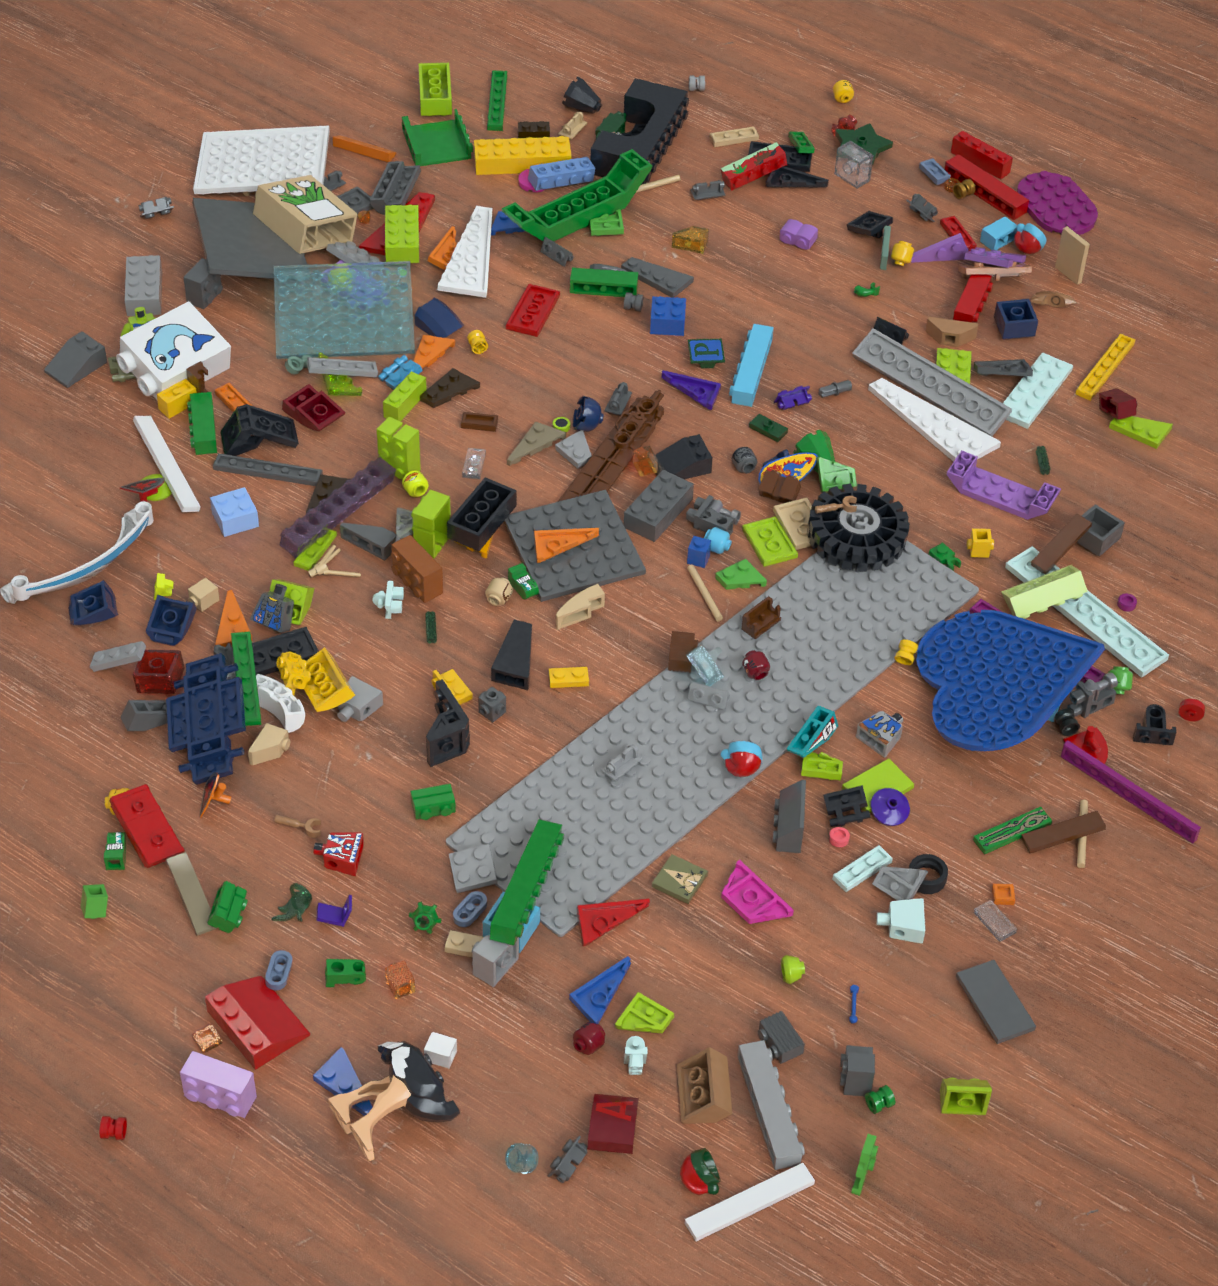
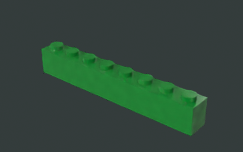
M538 819L492 919L489 940L515 945L517 938L522 937L524 924H527L529 921V911L534 910L536 897H539L541 894V884L546 883L547 871H551L553 858H557L559 845L562 846L565 834L562 833V824Z

